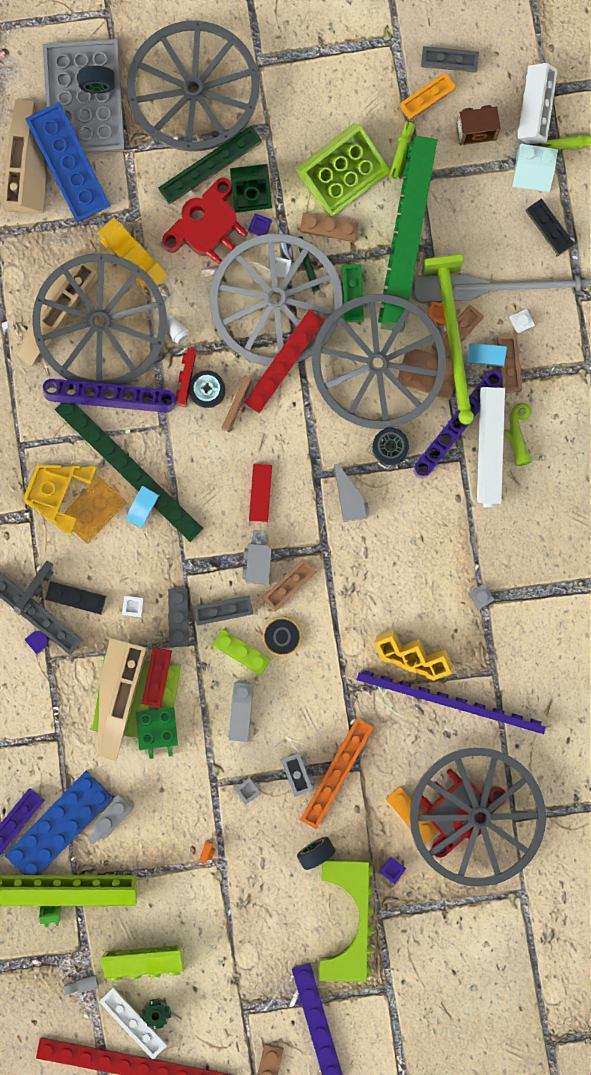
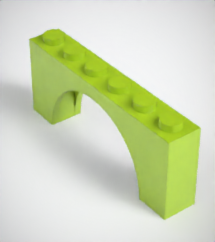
M328 859L322 863L321 880L339 885L352 896L359 911V926L354 939L343 951L330 957L319 958V981L366 982L367 976L370 977L371 967L370 964H367V957H371V945L367 944V937H371V925H368V917H372V905H368V897H372V885H369V877L373 875V865H369L368 860Z

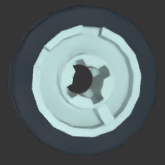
M209 370L201 371L191 379L189 393L193 402L198 406L213 408L223 400L225 384L216 372ZM206 386H209L211 388V390L208 391V393H205L204 388Z

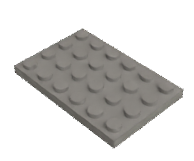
M118 40L43 44L46 108L57 102L61 103L85 154L125 151ZM87 66H103L112 69L114 72V89L106 93H89L81 90L78 82L79 70Z

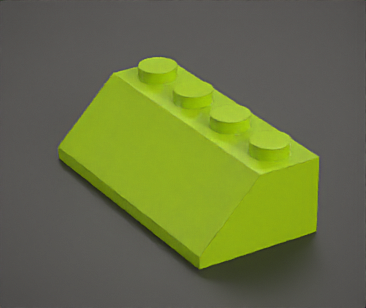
M183 945L105 951L101 956L104 977L110 978V981H118L126 976H129L130 979H139L141 975H149L151 978L160 977L161 973H169V976L180 975V972H183L185 969Z

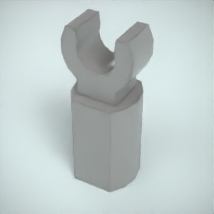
M93 975L78 979L76 983L64 985L63 989L65 995L77 991L82 993L99 988L97 976Z

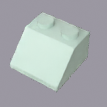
M520 144L512 187L549 193L558 149Z

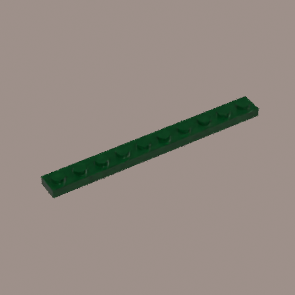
M60 403L55 411L138 492L142 486H145L160 495L154 508L189 542L203 530L201 525L76 404Z

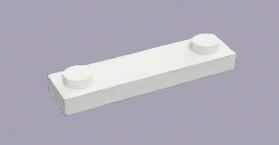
M115 987L99 1001L152 1059L168 1045L151 1026L147 1027V1022H143V1017Z

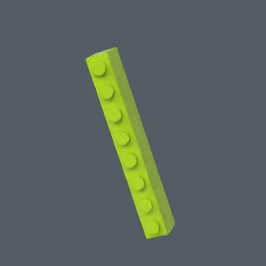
M0 875V906H136L138 889L136 875Z

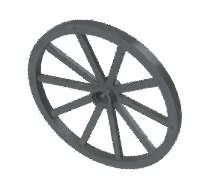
M182 21L158 30L140 46L128 72V99L136 120L156 141L181 151H205L229 142L250 121L259 97L258 70L249 49L229 30L205 21ZM184 31H195L192 77H189L166 37ZM200 32L212 33L227 40L228 42L200 78H198ZM161 41L185 82L142 63L146 54L158 42ZM234 46L243 56L249 69L204 83L230 48ZM140 68L182 89L136 96L135 83L138 69ZM251 76L252 88L248 104L207 91V89ZM193 86L199 88L196 92L189 91ZM184 95L154 127L144 117L138 105L141 102ZM203 96L244 109L245 112L232 128L225 131ZM190 100L186 141L176 140L159 132L185 103ZM196 101L200 103L221 134L220 136L205 141L192 142Z
M86 254L63 263L44 281L34 303L32 315L33 333L43 358L65 379L123 385L143 374L156 360L166 337L167 312L157 285L138 265L111 254ZM98 262L97 310L68 270L80 264ZM104 262L118 264L131 270L133 274L103 310ZM62 274L65 275L91 314L45 299L52 284ZM139 276L151 290L156 302L109 315L114 306ZM42 304L88 319L89 321L42 335L40 326ZM158 308L159 330L157 338L111 322L114 319ZM99 315L105 318V323L101 326L96 325L94 322L95 317ZM91 326L66 362L61 366L51 355L44 341ZM109 327L154 343L150 354L137 368L116 340ZM95 331H97L96 380L80 377L68 371L69 366ZM103 331L131 372L117 378L102 380Z
M365 295L340 306L322 325L313 347V375L317 388L325 402L345 420L373 429L397 427L421 415L438 395L446 372L445 345L436 324L419 306L394 295ZM375 302L391 303L405 308L381 352L379 348ZM369 303L374 352L370 350L341 316L348 310ZM411 311L422 320L431 335L386 355ZM336 320L368 357L322 347L328 331ZM432 340L435 341L438 352V370L389 362ZM321 353L367 363V365L325 383L321 371ZM374 358L382 359L383 366L380 368L375 367L373 364ZM388 368L436 376V380L432 390L421 403ZM370 370L350 409L346 410L333 398L328 388ZM383 373L416 406L414 410L398 418L389 419ZM375 374L377 375L383 420H371L353 414Z
M466 748L443 756L422 775L412 795L409 823L417 850L427 864L436 872L459 884L489 886L512 878L531 862L544 836L546 809L542 792L537 782L520 762L496 750ZM469 756L491 757L480 805H478L461 758ZM497 760H500L514 768L522 778L486 808ZM455 761L473 808L434 783L431 778L441 768ZM525 783L528 784L534 797L536 812L490 814ZM428 785L469 814L418 815L423 791ZM478 812H482L484 815V819L480 823H477L475 820V815ZM537 818L535 833L529 848L491 822V820ZM418 821H469L429 851L422 840ZM473 827L458 874L447 870L432 857ZM486 827H489L525 853L518 862L503 872H500ZM480 829L494 875L481 878L466 877L464 875Z

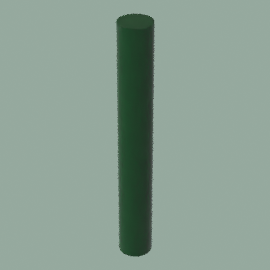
M307 253L303 264L310 282L315 280L316 276ZM319 285L312 287L313 292L320 290Z

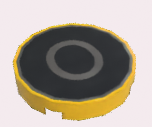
M276 618L265 627L263 642L271 653L278 656H286L293 653L299 647L301 632L297 624L292 620Z

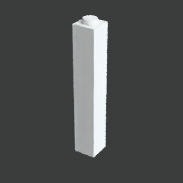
M481 387L477 502L482 503L483 507H495V504H501L505 388Z

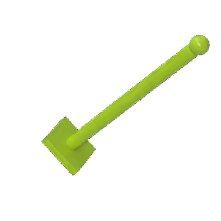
M463 254L426 258L422 269L423 276H439L459 411H461L458 418L462 424L467 425L473 421L474 415L470 411L471 407L450 273L461 272L464 261Z

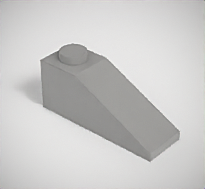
M334 464L343 522L366 519V514H369L368 502L364 503V498L341 466Z
M234 683L229 740L248 742L254 684Z

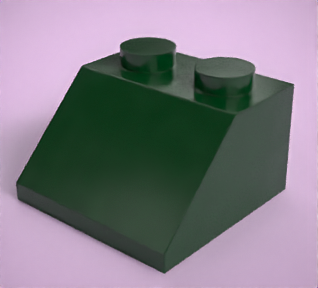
M267 164L230 168L235 213L272 208Z

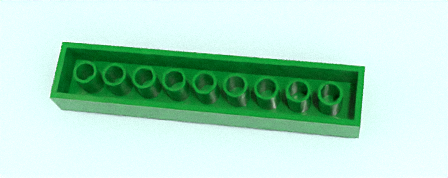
M416 135L414 142L410 141L408 159L404 172V177L407 178H403L400 194L404 195V197L400 196L397 211L401 215L396 217L394 231H397V233L393 234L391 249L394 252L390 251L387 267L391 268V271L387 270L384 284L388 288L383 290V294L398 296L408 301L410 299L438 140ZM381 302L384 308L380 307L378 323H381L380 329L393 331L405 308ZM405 322L399 332L403 333Z

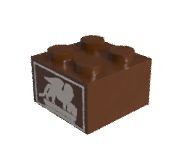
M485 105L481 109L475 110L473 108H465L459 112L456 122L459 146L497 140L501 129L497 106Z

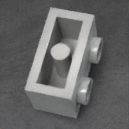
M298 752L281 759L294 796L312 791V785L315 782L312 774H307L305 769L308 766L305 755L300 756Z

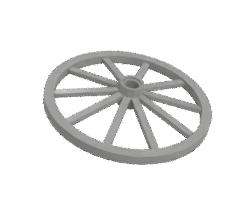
M286 234L261 235L238 245L219 265L210 291L211 314L221 338L239 356L253 363L270 366L275 358L259 356L249 351L273 309L279 353L283 347L280 309L296 327L300 323L285 304L308 310L311 309L312 311L331 315L342 306L340 280L335 268L326 255L306 240ZM268 243L272 288L243 259L242 253L253 247ZM274 243H285L302 248V252L278 288ZM308 252L323 265L328 275L284 291ZM236 259L267 293L220 285L226 270ZM331 280L334 289L335 305L333 310L287 297ZM219 291L265 299L223 320L220 319L218 310ZM272 295H280L281 300L278 303L272 302ZM268 306L247 344L242 348L231 338L224 326ZM337 320L328 331L323 346L335 332L339 323ZM314 338L310 341L312 346L302 352L295 364L312 356L315 344Z

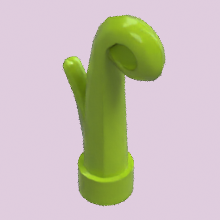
M525 403L517 404L511 411V434L504 429V435L509 440L515 453L516 466L531 463L530 454L527 452L518 419H528L531 415V408ZM521 409L526 410L524 415L518 414Z

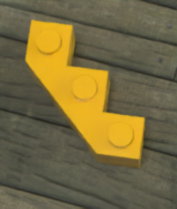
M112 218L97 232L101 237L100 243L106 249L109 247L116 256L138 265L152 278L156 285L167 276L160 265L147 254L140 243L132 238L123 225L115 218ZM138 276L136 282L142 288L146 286L149 289L146 283Z
M394 629L376 636L374 644L383 661L400 665L403 669L420 673L431 680H436L452 673L453 665L445 649L427 655L420 639L401 645Z

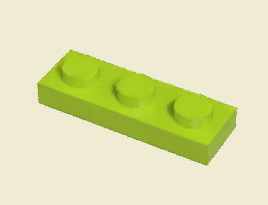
M224 629L221 630L212 644L259 675L263 674L271 661L270 658Z

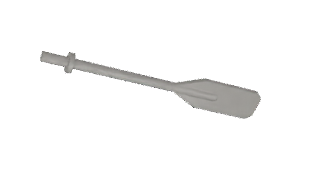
M470 274L450 275L454 301H471L493 290L575 287V291H580V287H591V279L580 280V276H575V280L491 283ZM438 275L419 276L416 278L414 290L415 299L418 302H442Z

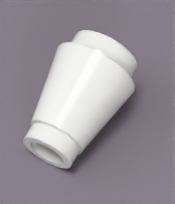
M173 316L167 318V330L173 342L180 345L187 341L190 337L189 330Z

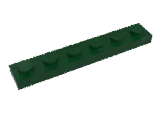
M251 125L229 142L219 146L158 187V190L170 205L261 144L262 140Z

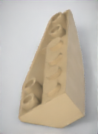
M15 100L9 135L2 203L6 211L44 213L47 181L44 156L25 119L36 113L34 101Z
M69 254L63 263L76 257ZM87 263L68 270L85 295L98 280V271ZM64 274L52 284L45 296V299L74 309L82 301ZM42 304L40 314L42 335L60 330L71 314ZM32 319L16 354L31 366L34 365L41 355L35 341ZM52 339L44 341L46 347L49 345Z
M110 638L100 674L98 756L117 761L148 648Z

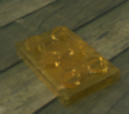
M98 476L63 514L77 518L73 531L84 542L89 544L127 502Z

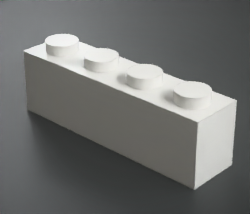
M548 63L528 66L518 129V139L526 144L547 142L558 71Z

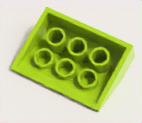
M355 123L295 168L303 183L330 217H333L390 172L362 126Z

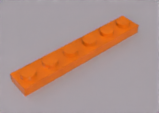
M356 718L300 818L302 822L315 829L318 828L374 727Z

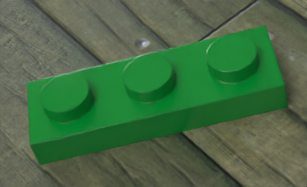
M361 264L342 265L344 304L363 296ZM363 304L345 312L344 320L347 323L363 322Z

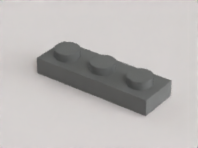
M423 46L421 67L477 73L479 52Z
M46 561L20 597L14 606L16 614L21 615L23 611L27 612L32 605L31 599L34 596L37 597L42 591L43 587L41 585L43 582L50 580L54 573L51 562Z
M168 589L169 647H189L188 589Z
M250 595L193 607L197 626L254 615Z

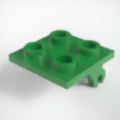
M175 708L136 712L139 751L148 750L149 758L154 759V748L167 747L169 757L173 756L172 747L178 746Z

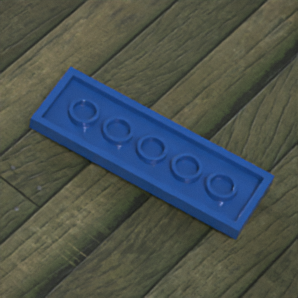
M57 102L25 118L75 221L78 223L111 207L61 103Z
M86 770L4 856L23 875H40L114 797Z

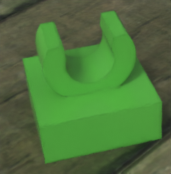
M40 906V924L49 927V923L55 922L56 926H58L61 912L60 906Z

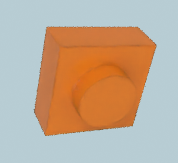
M432 301L428 312L429 317L434 323L445 325L443 304Z
M206 840L199 859L200 862L207 863L208 859L212 860L215 848H212V842Z

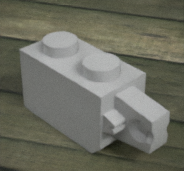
M254 530L251 544L248 545V548L244 549V560H247V567H243L242 579H246V583L269 585L272 550L266 545L265 531Z
M117 795L92 824L91 829L94 832L87 840L95 844L100 837L103 840L107 838L134 808V805L123 795Z

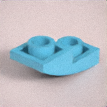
M469 344L466 363L504 367L507 347Z
M142 486L126 519L143 528L160 495Z

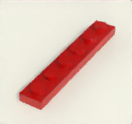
M311 309L308 310L244 401L246 405L260 414L325 319Z

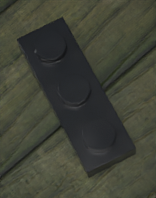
M542 198L525 210L558 256L574 246V242Z
M50 581L45 600L102 615L107 596Z

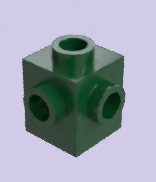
M160 998L149 1000L145 1005V1009H142L143 1022L147 1021V1027L152 1026V1029L163 1028L168 1023L169 1018H171L170 1006H167L166 1000L161 1001ZM157 1012L159 1017L153 1018L152 1014Z

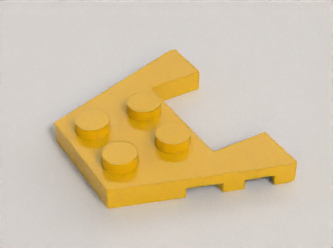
M36 465L23 497V502L64 533L71 536L77 518L59 513L72 479L92 484L97 467Z

